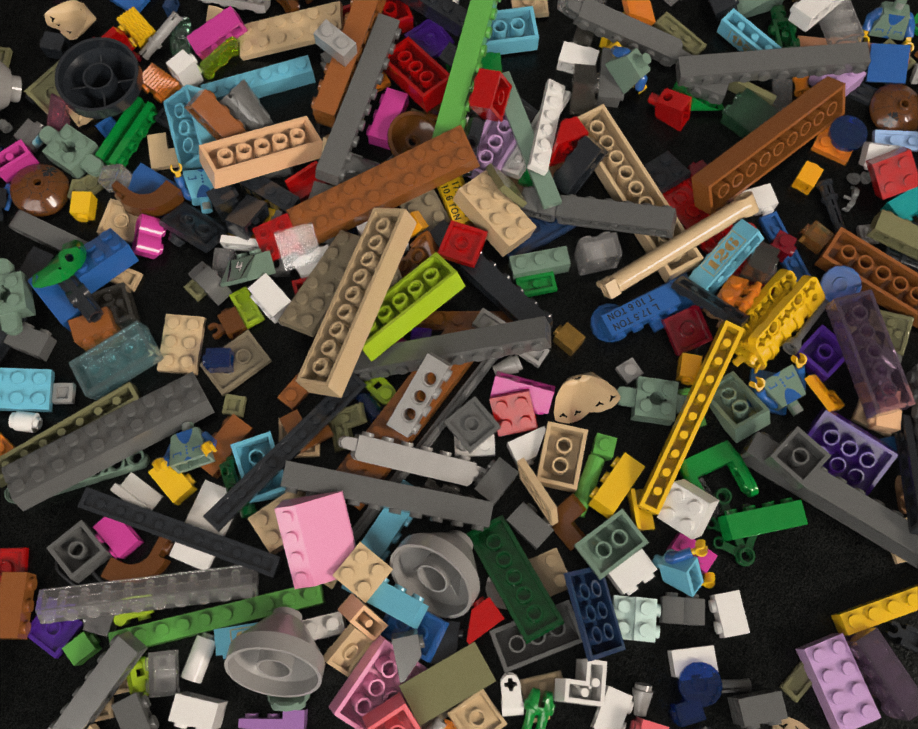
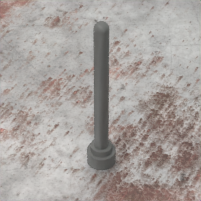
M826 298L811 317L807 319L797 334L785 341L783 349L786 353L796 355L802 347V339L830 302Z

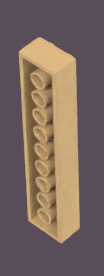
M604 104L578 116L589 132L588 136L593 137L609 151L594 171L612 200L618 202L631 201L635 204L650 203L653 206L660 207L663 205L669 206ZM678 218L673 237L685 231ZM635 234L646 253L672 239ZM695 247L657 271L666 283L698 267L703 260V256Z
M373 208L296 379V382L309 393L342 398L417 224L406 209Z

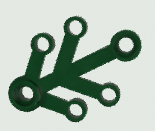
M727 488L717 489L713 497L719 500L718 504L721 506L724 514V511L731 510L729 503L732 499V494ZM719 493L723 495L722 501L718 498ZM748 503L742 504L739 507V512H743V507L752 505ZM711 517L710 520L713 522V525L710 527L707 524L706 529H714L721 533L719 522L714 517ZM757 535L747 537L745 543L743 538L735 539L736 546L724 542L723 538L718 536L712 538L711 546L714 549H722L734 555L739 565L750 566L755 560V552L752 548ZM717 539L720 541L719 547L715 543ZM743 552L746 554L745 560L742 558Z

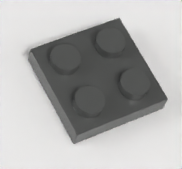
M473 397L444 421L447 428L469 454L501 429L498 422L476 397Z

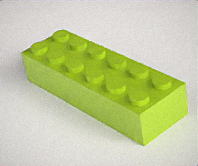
M435 252L387 291L362 349L371 362L465 287L458 272Z

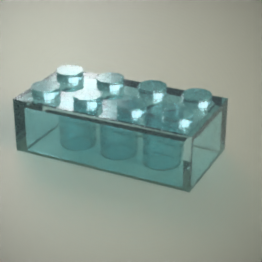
M135 321L70 361L69 365L84 395L98 400L162 361L164 357L148 327Z

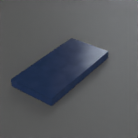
M528 217L536 225V229L530 238L509 252L507 257L534 252L576 226L559 224L556 217L554 222Z

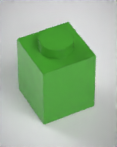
M597 433L594 437L591 454L610 462L614 455L617 438Z
M82 632L64 646L62 650L72 664L78 666L93 657L102 647L99 644L101 641L95 633Z

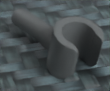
M0 119V130L3 133L11 132L13 130L11 124L4 119Z

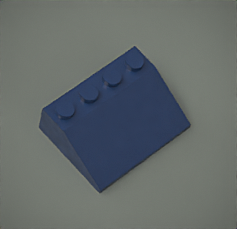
M591 568L563 573L588 662L626 650L605 577L599 580Z

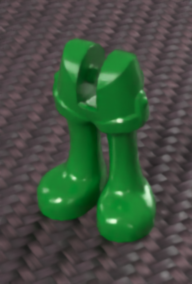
M532 687L523 705L524 709H526L522 729H532L536 715H538L536 729L546 728L548 718L553 715L555 708L552 691H544L541 707H539L540 689Z

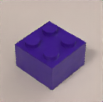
M822 324L802 344L801 349L795 356L799 360V353L805 354L807 356V362L804 364L805 372L808 375H817L823 383L850 356L853 350Z

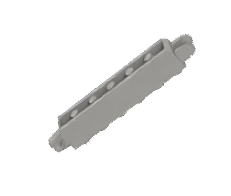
M362 431L361 435L355 434L354 438L340 436L337 440L339 447L351 450L350 455L354 460L468 486L472 481H476L480 475L484 477L488 471L477 466V463L470 462L471 457L459 455L458 458L451 457L452 453L442 450L437 454L432 452L433 448L421 446L420 449L413 448V443L402 441L400 445L393 443V438L382 436V439L379 440L374 438V434Z

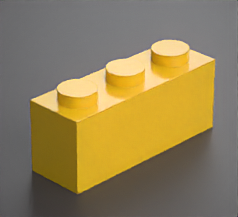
M624 453L621 458L617 456L610 465L613 468L610 473L606 471L600 479V482L603 484L600 488L596 486L589 495L592 499L588 505L607 519L614 514L645 468L644 465L627 453Z

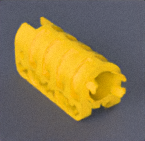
M780 269L761 289L759 296L754 298L752 307L745 312L748 316L750 315L748 323L742 326L745 330L734 352L737 357L732 360L735 366L738 367L744 362L754 368L755 374L767 367V361L775 358L779 353V347L783 346L785 341L792 337V332H797L803 326L804 319L811 317L825 301V294L816 277L804 275L796 282L797 278L793 271Z

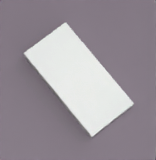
M205 480L185 523L225 536L231 521L218 532L203 518V515L227 493L226 488ZM176 542L169 554L170 557L205 572L209 571L215 556Z

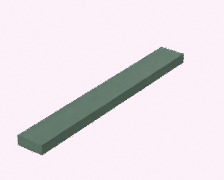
M507 71L502 74L512 85L505 116L527 168L535 134L510 72ZM527 168L543 210L562 204L549 168L545 176Z

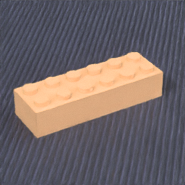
M304 116L199 145V161L213 187L218 189L320 159L323 141L308 117Z

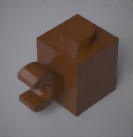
M235 306L226 308L221 314L217 315L221 324L211 323L208 325L210 331L218 329L217 333L212 335L214 339H219L226 333L232 341L248 330Z

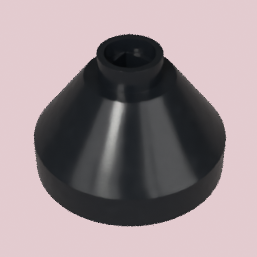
M106 37L90 38L75 44L64 53L55 70V86L67 106L78 115L92 119L109 118L125 111L137 99L143 84L142 69L133 52L122 42Z

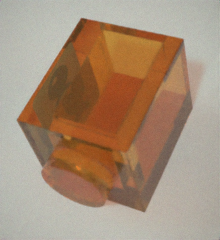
M816 220L812 225L807 224L801 231L803 236L799 241L817 255L835 234Z

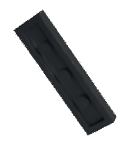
M684 276L676 279L671 286L680 296L690 299L695 305L703 307L711 315L719 317L724 321L727 320L742 327L750 317Z

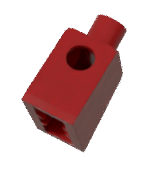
M668 88L664 89L661 95L652 92L648 98V103L655 106L656 118L681 131L690 118L692 97Z

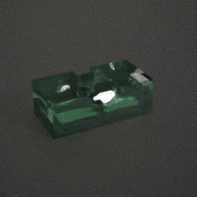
M182 17L183 19L171 32L173 37H170V50L173 57L182 49L188 55L192 54V46L186 38L192 33V24L189 17Z

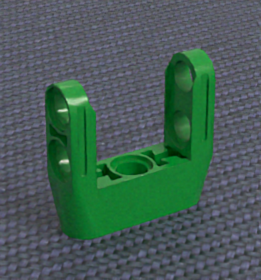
M728 440L685 459L679 470L681 479L687 480L704 491L698 478L727 465L744 494L750 498L759 493L757 484L745 462Z

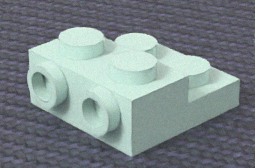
M613 595L612 603L622 638L624 640L655 643V638L659 639L660 626L656 625V618L661 615V604H657V599Z

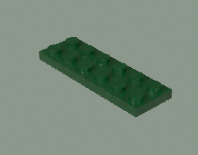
M503 515L491 520L489 528H484L483 531L472 530L466 533L471 539L473 549L526 644L564 624L561 614Z

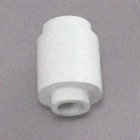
M17 411L11 413L8 423L9 427L15 431L36 433L41 429L43 420L40 418L39 413Z

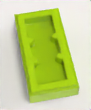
M247 286L229 296L247 329L265 319L257 304L250 298L251 293Z

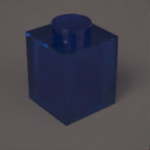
M206 348V355H203L202 361L203 366L210 373L234 372V352L231 348Z
M693 696L670 704L672 710H669L673 723H677V726L684 727L706 720L699 697Z

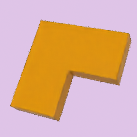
M809 375L804 379L829 412L844 407L845 404L835 391L828 390L817 375Z

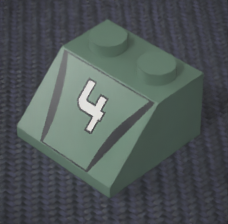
M261 249L249 251L250 256H248V252L236 255L237 259L228 262L220 283L221 287L258 279L265 273L267 275L275 274L276 271L270 250L262 252Z

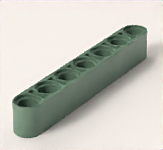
M141 450L122 460V464L118 469H115L114 464L102 470L98 475H93L58 494L141 470L149 465L150 457L145 451ZM138 454H141V460L138 463H135V457ZM7 488L5 490V499L8 502L16 504L11 499L9 490Z

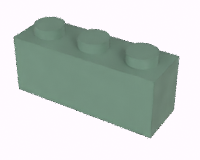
M563 246L510 256L508 266L513 283L515 278L551 271H553L554 275L568 272L571 263L567 247Z

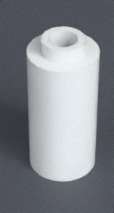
M207 632L202 633V635L197 634L181 674L182 678L195 683L202 682L215 649L214 635Z

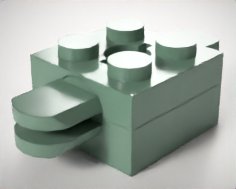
M67 123L60 131L51 126L41 129L39 137L47 145L42 152L53 164L75 179L82 178L86 172L94 177L103 174L105 166L101 159L95 156L99 147L94 141Z
M0 258L1 329L8 335L16 336L23 331L22 318L36 315L32 286L27 281L30 279L22 271L15 272L14 265L8 259Z
M638 376L634 388L621 386L617 389L621 396L617 404L632 407L631 420L670 426L675 421V415L679 414L687 395L678 394L679 382Z

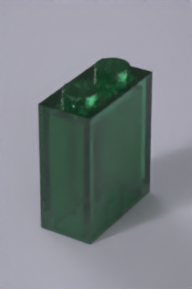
M746 88L743 93L739 92L734 97V103L731 106L728 104L721 113L723 117L720 122L743 139L779 111Z

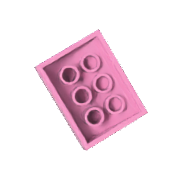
M343 491L282 500L274 510L294 588L313 587L336 580L332 575L356 547Z
M382 635L373 641L329 705L330 710L335 716L355 729H367L362 717L400 692L405 702H407L399 687L404 682L400 683L392 642ZM417 662L405 682L428 668Z

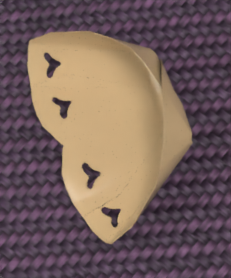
M76 0L60 3L45 13L47 25L60 30L61 34L69 40L80 37L96 21V17L87 6Z
M593 372L569 377L562 384L555 398V420L561 423L576 422L589 412H602L614 407L619 402L621 396L613 386ZM611 395L616 396L612 399V401H610ZM599 401L603 403V405L596 406ZM576 410H577V411H581V413H577V414L574 416ZM562 413H564V414L567 416V418L564 417V416H562V417H559V416H560Z

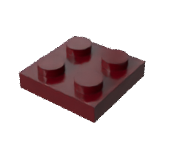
M697 305L690 306L661 320L676 356H680L682 353H686L714 340L700 307Z

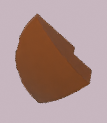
M428 230L419 235L410 244L411 249L405 257L401 258L398 269L402 278L435 252H438L439 248Z

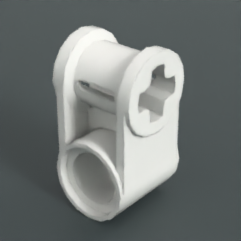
M507 672L502 675L500 680L502 717L524 715L519 678L516 674ZM508 678H512L513 682H516V684L512 685L511 689L508 688V685H504V683L508 682Z

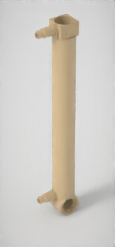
M747 191L737 195L733 202L726 204L723 208L614 274L597 281L596 285L601 288L605 297L615 298L622 291L742 218L756 214L759 208L753 192Z

